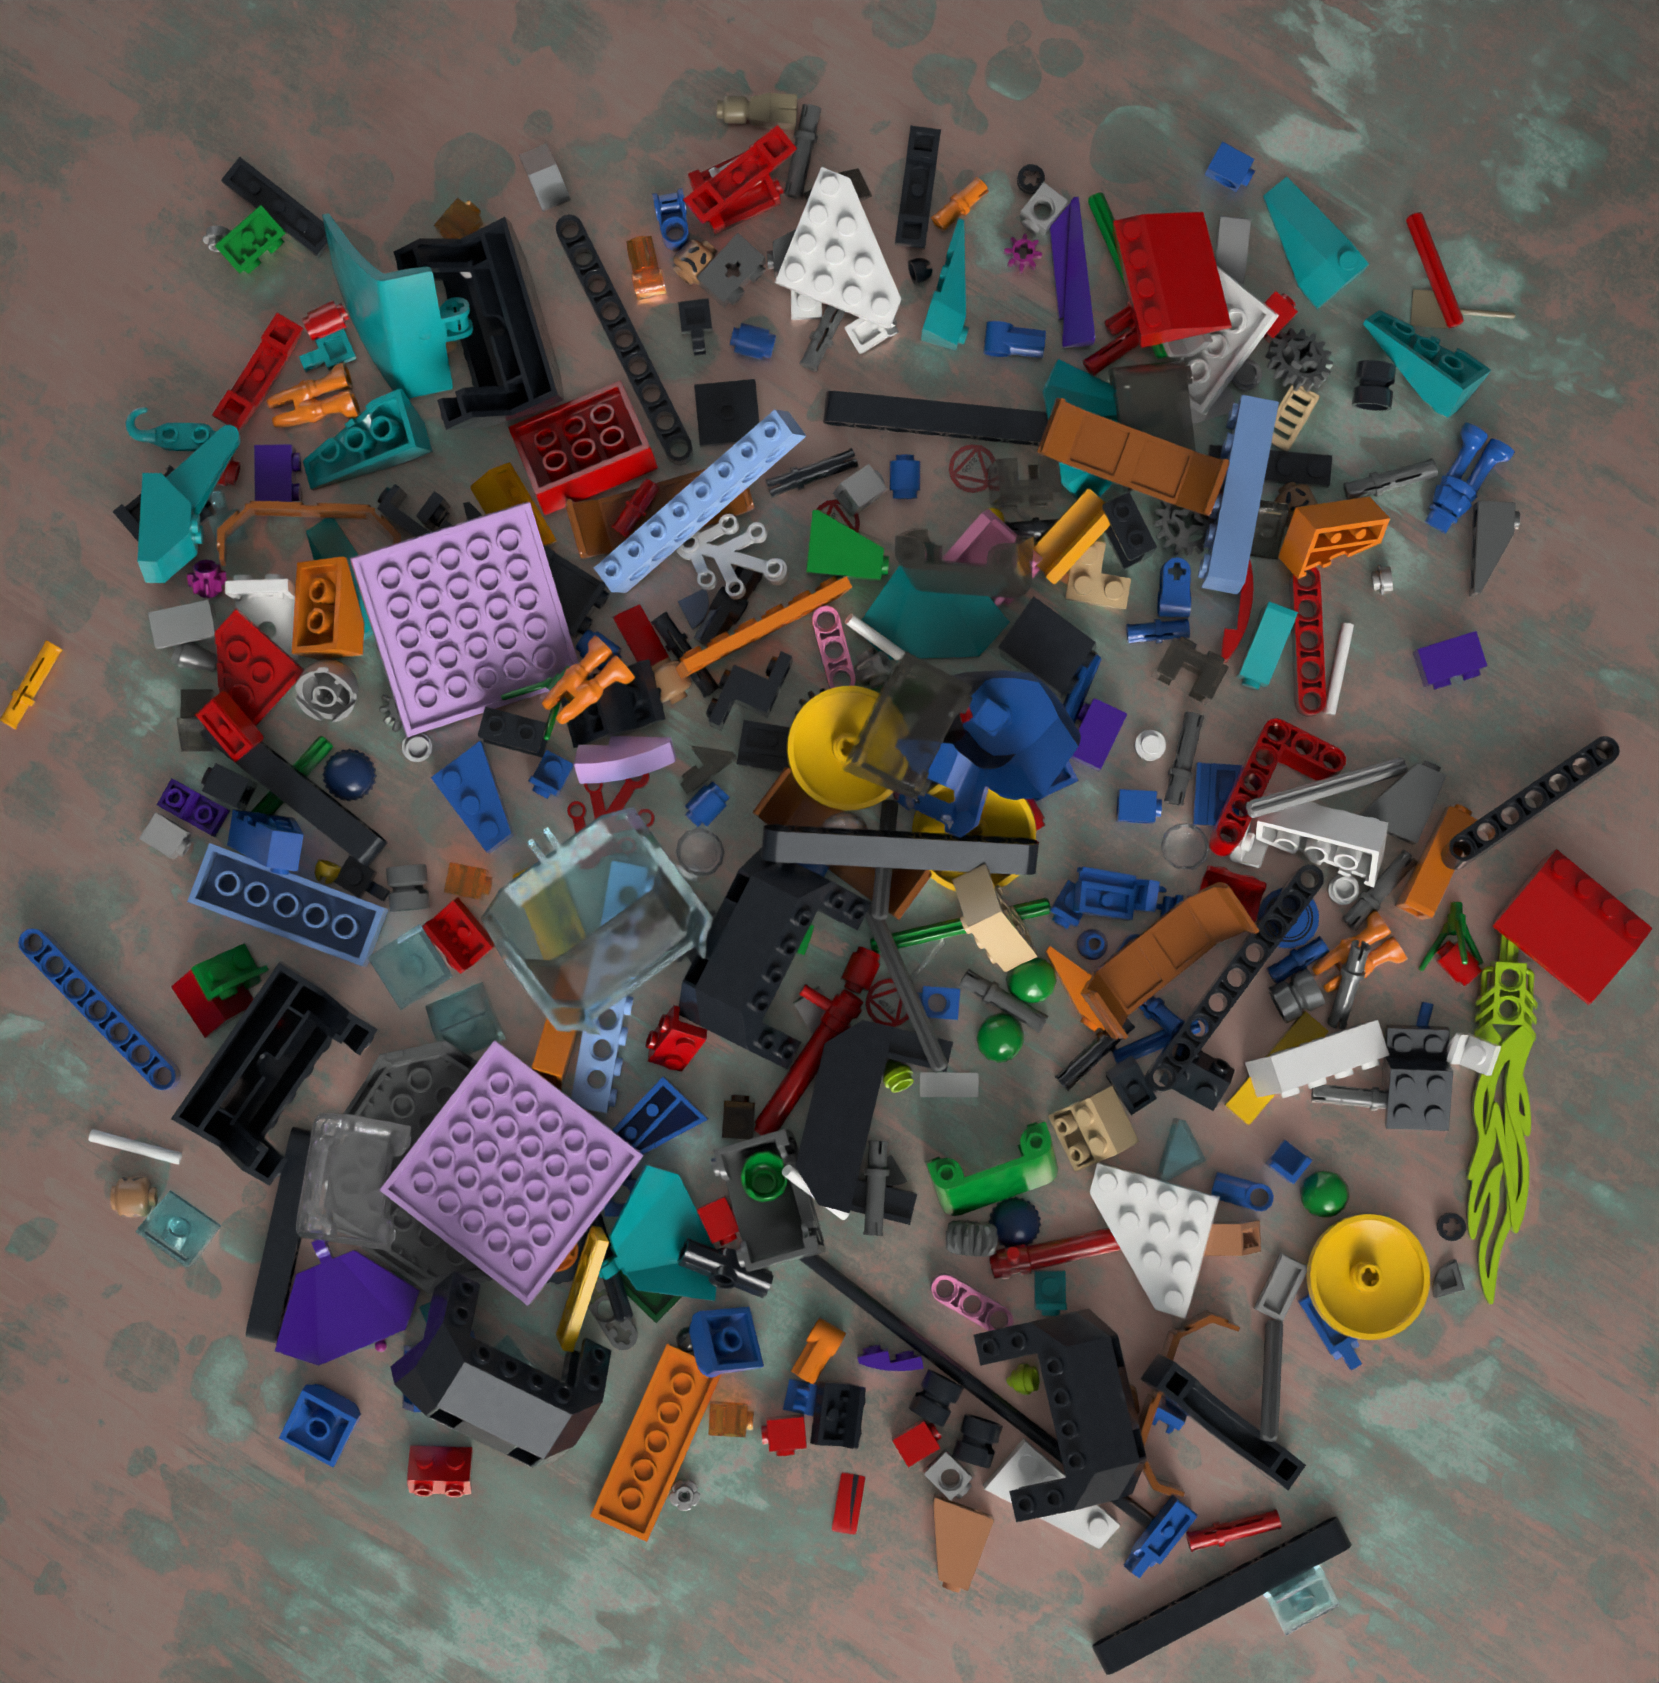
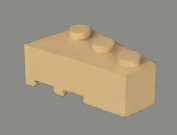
M986 864L952 880L964 915L960 917L962 926L967 934L973 933L975 942L980 949L985 948L992 964L998 963L1003 971L1007 972L1022 963L1038 957L1029 930L1013 905L1008 907L1000 897L1004 892L1000 885L994 887L990 870Z

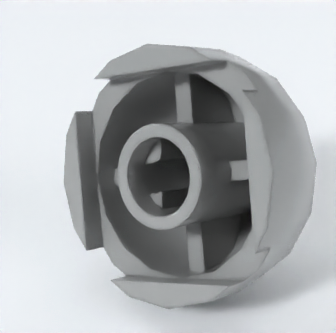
M333 659L318 660L308 665L298 678L295 685L297 692L296 701L304 713L315 720L322 721L323 718L333 719L332 722H338L348 717L357 702L359 686L356 676L348 666L340 661Z

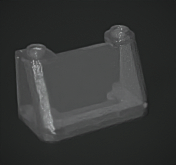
M319 1113L314 1120L296 1222L298 1236L319 1241L391 1251V1245L395 1239L396 1232L391 1220L383 1218L387 1196L380 1189L390 1177L393 1156H401L410 1147L411 1126L349 1114Z

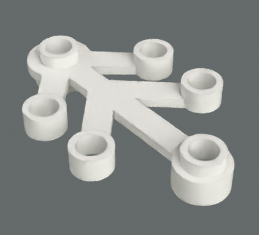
M732 514L723 515L719 520V524L701 533L697 531L676 549L680 557L692 561L698 574L697 582L705 591L713 590L717 586L718 581L715 574L708 570L703 556L715 559L726 582L725 590L729 597L735 600L745 595L746 588L742 581L737 578L731 564L763 573L766 580L772 585H782L788 580L790 574L789 568L782 559L772 558L765 561L737 552L753 543H762L766 540L767 530L759 522L752 523L746 533L720 546L709 544L724 534L733 535L738 531L739 522ZM727 521H734V525L731 528H724ZM756 529H761L762 534L760 536H752ZM688 541H695V544L691 548L685 547ZM773 566H780L777 573H770V569ZM705 577H712V581L709 584L702 583ZM734 585H740V590L737 593H731V588Z

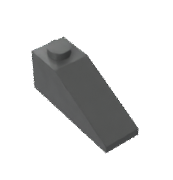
M1478 501L1473 505L1469 597H1476L1482 592L1513 537L1514 530L1519 529L1520 512L1515 511L1516 503Z

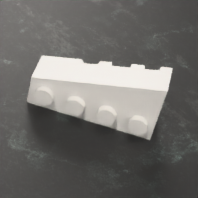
M1307 802L1259 816L1256 839L1291 854L1297 851L1302 852L1310 862L1321 865L1322 862L1338 867V873L1346 877H1350L1351 873L1365 879L1363 884L1374 888L1384 857L1388 822L1380 821L1373 817L1368 818L1352 814L1345 810L1328 808L1314 802Z
M1374 1020L1326 1035L1325 1038L1321 1037L1308 1043H1302L1299 1047L1295 1046L1272 1053L1268 1057L1247 1061L1245 1065L1249 1077H1251L1257 1098L1281 1093L1282 1098H1286L1300 1093V1086L1308 1084L1309 1089L1326 1084V1077L1335 1075L1336 1079L1350 1076L1354 1074L1352 1068L1361 1065L1362 1070L1380 1065L1379 1059L1389 1056V1052L1379 1022Z
M1023 1438L983 1486L985 1490L1012 1503L1009 1491L1026 1485L1065 1478L1066 1475ZM1099 1504L1071 1512L1041 1517L1042 1520L1098 1549H1101L1120 1527L1119 1522Z

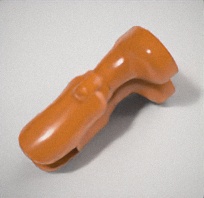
M345 362L335 365L330 373L318 380H302L298 385L268 398L267 405L269 408H280L293 404L294 407L293 411L273 417V426L275 428H285L308 422L316 423L331 413H342L348 419H355L361 414L355 394L350 390L353 388V383ZM331 391H343L324 400H316L321 394Z
M595 635L588 642V653L579 664H574L565 670L564 676L550 690L542 701V705L546 710H550L565 697L570 703L555 718L558 723L563 725L578 716L592 703L597 702L602 696L604 689L616 681L628 684L635 676L616 655L614 656L611 649ZM610 660L594 678L587 680L589 674L594 669Z
M1376 910L1367 917V927L1360 934L1342 939L1337 947L1316 962L1312 967L1315 976L1330 969L1334 964L1341 973L1342 964L1347 962L1352 941L1359 940L1358 947L1360 948L1362 941L1371 945L1390 935L1391 931ZM1394 936L1388 938L1368 954L1364 967L1366 970L1364 978H1367L1379 964L1387 961L1399 964L1407 960L1404 951ZM1342 974L1332 977L1330 981L1322 986L1327 993L1339 988Z

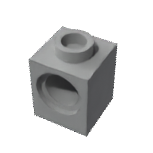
M1043 182L1021 211L1022 225L1031 233L1037 234L1039 232L1044 236L1065 210L1068 200ZM1039 205L1046 206L1050 211V215L1046 218L1037 217L1033 209Z
M870 464L841 482L833 494L850 517H853L879 499L887 487L882 475L878 471L873 470Z
M155 812L139 839L169 858L176 860L178 856L183 857L190 848L192 841L189 838L192 833L162 814Z
M946 1449L923 1470L924 1475L950 1501L955 1496L960 1499L972 1487L969 1483L973 1479L972 1475ZM945 1470H956L959 1473L957 1482L951 1485L945 1484L941 1480V1475Z

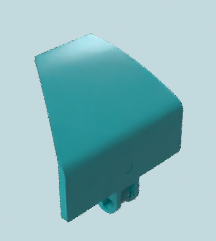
M329 213L322 214L333 271L343 301L361 341L392 391L402 389L408 399L453 389L445 343L466 338L473 332L472 321L468 318L470 312L468 301L459 297L450 298L439 308L433 272L430 267L409 268L382 273L368 262L351 244ZM454 307H456V309H457V312H456V313H454V310H453ZM458 324H461V330L458 329Z

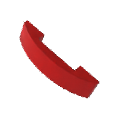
M776 125L757 140L750 149L712 179L705 181L686 196L683 201L699 221L704 224L764 179L797 150V147L779 125Z
M276 312L261 336L262 341L231 391L227 390L212 416L226 425L236 427L240 431L274 385L290 358L304 330L303 327Z
M1250 559L1245 584L1241 589L1237 629L1224 628L1221 663H1227L1235 653L1244 636L1250 618L1254 591Z

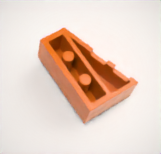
M1371 497L1296 507L1278 558L1297 579L1306 576V570L1320 565L1322 568L1330 566L1331 560L1345 554L1347 557H1350L1380 544L1390 517Z

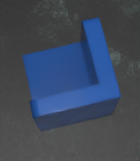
M1283 1140L1265 1164L1288 1183L1295 1184L1312 1162V1159L1301 1153L1288 1141Z

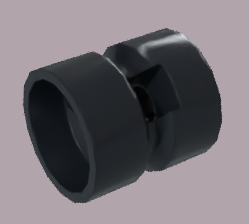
M1375 360L1356 362L1355 380L1359 382V385L1353 389L1352 406L1371 411L1391 410L1393 391L1389 386L1395 383L1396 365Z
M928 1369L921 1382L923 1391L915 1393L908 1409L922 1418L944 1427L951 1414L949 1405L956 1404L964 1387Z
M965 1413L960 1427L963 1437L956 1440L952 1457L969 1464L990 1468L995 1454L992 1444L998 1443L1003 1425Z

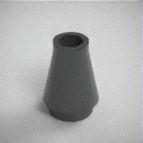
M188 642L175 646L171 662L178 664L177 667L214 672L217 654L210 652L195 642Z

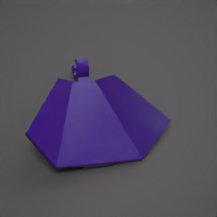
M326 1236L317 1239L311 1243L321 1263L296 1274L275 1352L319 1366L404 1331L411 1318L420 1290L356 1250L334 1258Z

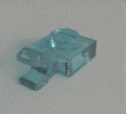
M221 490L212 492L210 495L217 515L208 517L216 544L217 528L239 510L238 508L229 510L225 494ZM244 524L227 539V545L248 539Z

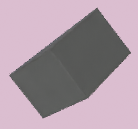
M547 143L519 155L543 212L571 200Z

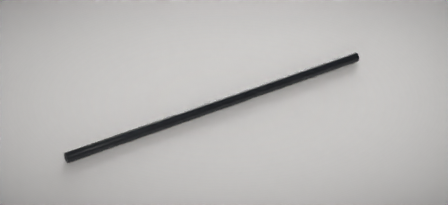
M818 1254L799 1259L1063 1464L1058 1441ZM1129 1496L1110 1501L1145 1529L1155 1518L1153 1514Z

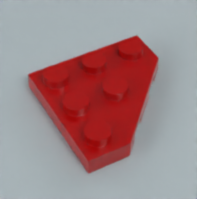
M238 608L215 631L219 693L226 691L251 722L257 726L293 687L305 669Z

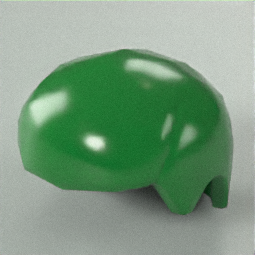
M1036 957L1009 970L1006 976L1008 991L1026 1003L1044 1001L1053 993L1057 982L1055 969L1050 963L1040 957Z
M1002 1012L988 1016L981 1024L976 1037L979 1051L988 1060L997 1063L1012 1060L1017 1056L1024 1043L1022 1024L1017 1019Z
M769 1151L756 1152L746 1159L740 1178L743 1189L750 1198L758 1202L774 1201L784 1193L788 1181L782 1175V1170L785 1167L782 1158Z
M1331 1171L1314 1172L1304 1180L1300 1189L1301 1202L1305 1209L1314 1216L1324 1218L1338 1215L1346 1208L1350 1198L1347 1183L1339 1174Z

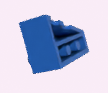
M663 1076L612 1131L642 1154H645L707 1121L709 1118Z

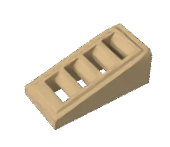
M1291 384L1278 407L1274 426L1290 437L1286 440L1273 433L1271 444L1283 451H1289L1320 396L1312 391L1306 392L1303 386L1294 391L1293 384ZM1293 394L1309 403L1307 407L1292 399ZM1288 405L1302 413L1301 418L1285 410L1286 406ZM1280 416L1295 424V428L1292 429L1278 421Z

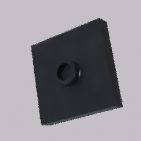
M755 379L694 385L700 447L736 444L759 423Z

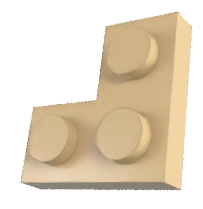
M1095 541L1070 568L1065 600L1126 610L1131 578L1101 573L1106 543Z

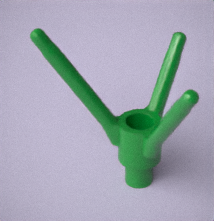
M567 665L561 674L557 673L553 679L549 677L542 682L502 694L501 699L504 701L543 688H547L550 691L564 676L565 670L570 668V666ZM561 701L550 710L544 734L545 740L550 739Z
M1451 902L1447 923L1444 924L1441 933L1418 968L1420 971L1425 970L1447 935L1457 936L1462 964L1466 965L1468 963L1465 940L1473 956L1479 961L1478 965L1484 963L1466 924V915L1463 914V903Z

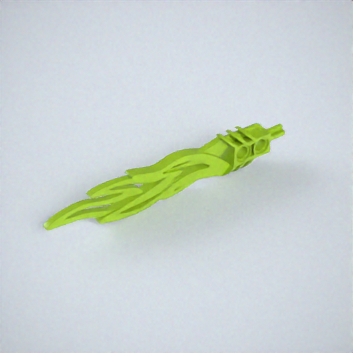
M1502 934L1499 962L1490 961V966L1482 970L1481 994L1475 1003V1007L1480 1005V1010L1475 1015V1022L1479 1020V1026L1474 1030V1035L1501 1046L1492 1075L1487 1076L1479 1073L1474 1087L1471 1109L1476 1129V1142L1466 1172V1179L1471 1180L1467 1203V1230L1469 1238L1473 1240L1476 1238L1483 1208L1489 1194L1487 1219L1478 1245V1271L1483 1295L1490 1305L1494 1302L1498 1265L1504 1241L1509 1230L1513 1233H1518L1523 1221L1528 1197L1530 1171L1524 1135L1528 1137L1531 1133V1110L1523 1072L1533 1042L1536 1041V1033L1532 1029V1023L1537 1025V1018L1532 1012L1533 1008L1537 1010L1538 1005L1533 997L1534 972L1527 968V963H1518L1519 948ZM1510 969L1513 971L1515 979L1512 985L1506 987L1501 981V975L1503 971ZM1488 972H1490L1489 987H1487ZM1526 974H1528V988H1527V989H1526ZM1505 1000H1509L1513 1005V1012L1508 1017H1503L1499 1011L1500 1004ZM1492 1024L1519 1026L1502 1040ZM1507 1062L1503 1088L1504 1119L1502 1121L1498 1103L1494 1101L1500 1072ZM1487 1090V1109L1483 1125V1102L1485 1091ZM1519 1095L1523 1106V1115L1519 1111ZM1497 1141L1501 1162L1497 1163L1490 1170L1474 1210L1479 1185L1491 1160ZM1518 1155H1519V1162H1520V1183H1519V1187H1518ZM1503 1172L1506 1210L1492 1248L1487 1276L1485 1264L1486 1249L1497 1217L1500 1180Z

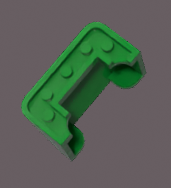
M1039 1120L1027 1125V1129L1021 1134L1020 1144L1017 1145L1021 1154L1020 1158L967 1177L964 1176L961 1166L954 1159L940 1158L938 1156L924 1161L943 1211L951 1216L963 1215L1054 1181L1058 1174V1164L1046 1122Z

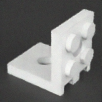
M266 574L265 580L253 579L252 575H235L234 581H225V593L235 600V608H238L259 628L265 623H273L276 627V634L271 639L295 661H300L299 655L292 654L296 585L288 578H284L283 574Z

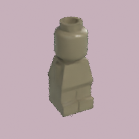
M770 92L750 97V101L745 96H725L724 100H717V118L731 124H745L749 120L753 126L770 129L779 125L780 128L786 130H796L797 94Z

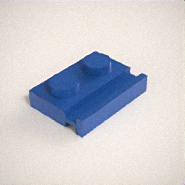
M1196 763L1192 825L1215 826L1242 769V765ZM1233 808L1234 813L1239 816V810Z
M1089 867L1077 868L1079 878L1075 885L1073 912L1123 921L1133 920L1135 901L1133 881L1136 880L1137 876Z

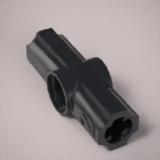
M737 566L734 572L746 588L745 595L737 600L732 599L727 594L725 587L722 586L709 607L710 612L701 623L694 639L707 647L706 644L711 642V639L724 632H729L733 624L736 625L749 604L748 599L761 581L763 573ZM734 585L731 588V593H737L740 590V585Z
M689 1238L684 1242L677 1259L678 1265L709 1277V1282L718 1288L732 1289L735 1287L762 1299L767 1295L774 1277L772 1271L764 1268L747 1272L745 1267L741 1268L736 1250L714 1249Z

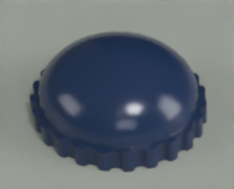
M343 749L341 752H335V755H331L330 759L326 761V766L323 767L324 773H322L324 776L323 782L326 784L325 787L329 789V793L334 794L335 798L349 802L351 800L357 801L359 798L363 799L373 789V785L376 783L375 778L377 777L375 774L376 768L373 767L374 763L370 761V757L365 756V753H360L358 750Z
M1010 1197L1002 1200L1000 1203L998 1202L997 1206L993 1207L988 1223L997 1227L1000 1246H1005L1006 1249L1020 1244L1028 1246V1244L1033 1243L1034 1239H1037V1234L1040 1233L1041 1218L1038 1216V1210L1035 1209L1034 1205L1030 1204V1201H1025L1024 1198Z

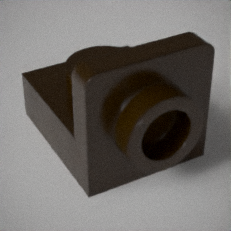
M731 1095V1100H724L722 1138H753L756 1102H749L750 1096Z

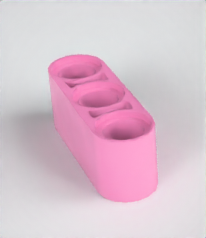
M822 606L814 612L812 623L828 686L830 689L836 687L833 684V678L838 673L847 674L851 680L849 686H855V673L840 616L833 607ZM820 615H832L835 619L834 625L829 629L821 628L817 623ZM831 643L839 644L843 649L842 655L837 659L829 658L825 653L826 647Z
M941 1273L933 1278L930 1285L931 1292L934 1298L945 1306L988 1331L1000 1329L993 1327L990 1323L991 1315L996 1311H1002L1007 1315V1322L1001 1328L1013 1325V1316L1010 1310L999 1302L950 1274ZM939 1281H951L954 1288L953 1292L948 1296H940L936 1292V1286ZM970 1295L977 1296L980 1299V1307L975 1312H968L963 1308L964 1299Z

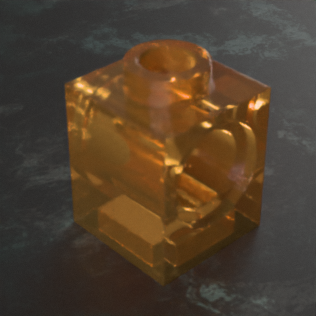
M457 197L436 221L434 227L436 232L445 239H461L479 230L484 223L479 216L481 210L469 200L464 203Z
M450 862L444 893L483 901L484 894L490 895L493 877L488 876L489 870Z
M711 1401L708 1435L746 1438L747 1430H753L754 1411H748V1403Z

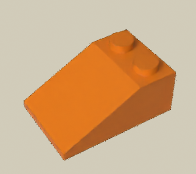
M335 557L297 562L292 654L316 660L363 655L365 624L347 558Z

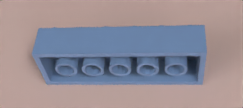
M1242 395L1238 404L1233 403L1232 409L1229 411L1226 428L1231 429V433H1227L1226 440L1223 441L1220 458L1229 460L1230 464L1209 518L1214 519V523H1210L1209 530L1207 529L1203 548H1208V554H1204L1199 566L1198 578L1203 579L1201 588L1238 595L1245 584L1279 405L1277 401Z
M210 843L187 901L363 967H367L389 910L290 872L288 875L272 873L270 868L261 865L249 857Z

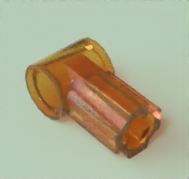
M639 236L626 241L633 271L631 277L637 301L667 294L661 267H658L652 236Z

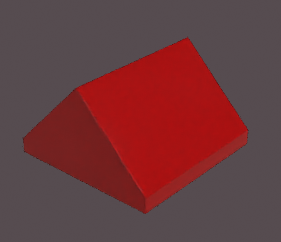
M189 970L171 986L204 1038H207L243 1014L254 999L249 990H246L243 985L237 988V994L224 1001L220 997L208 1001L192 970Z

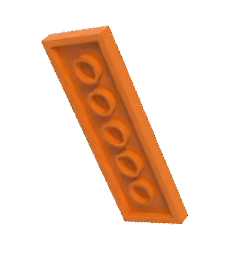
M833 576L820 583V586L815 588V593L811 594L809 590H806L793 597V600L788 602V607L784 608L781 603L767 610L766 614L761 616L762 620L757 622L755 618H752L740 624L734 630L735 634L729 636L728 632H724L711 639V642L706 644L708 648L702 650L700 646H697L683 654L684 656L679 658L681 663L676 667L680 678L683 679L818 608L835 601L846 594L852 588V585L847 576L840 580Z
M669 1343L666 1344L590 1517L641 1540L648 1541L721 1374L713 1378L703 1375L698 1369L695 1355Z

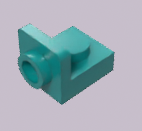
M1034 1270L1035 1310H1041L1042 1316L1060 1315V1310H1067L1065 1270Z

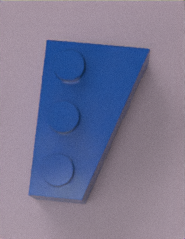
M480 740L433 775L431 779L484 850L490 854L512 838L514 833L485 745Z
M233 809L227 846L270 868L272 873L288 875L289 871H298L304 834L293 817Z

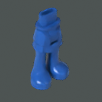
M1467 422L1464 423L1460 431L1463 441L1460 452L1447 474L1442 476L1441 484L1436 485L1433 504H1430L1428 507L1431 511L1425 520L1427 524L1444 534L1447 533L1452 523L1456 524L1458 522L1457 518L1461 517L1472 507L1471 503L1478 497L1477 493L1491 469L1497 463L1508 462L1515 453L1507 444L1491 438L1471 475L1464 482L1461 480L1462 476L1488 438L1486 432Z

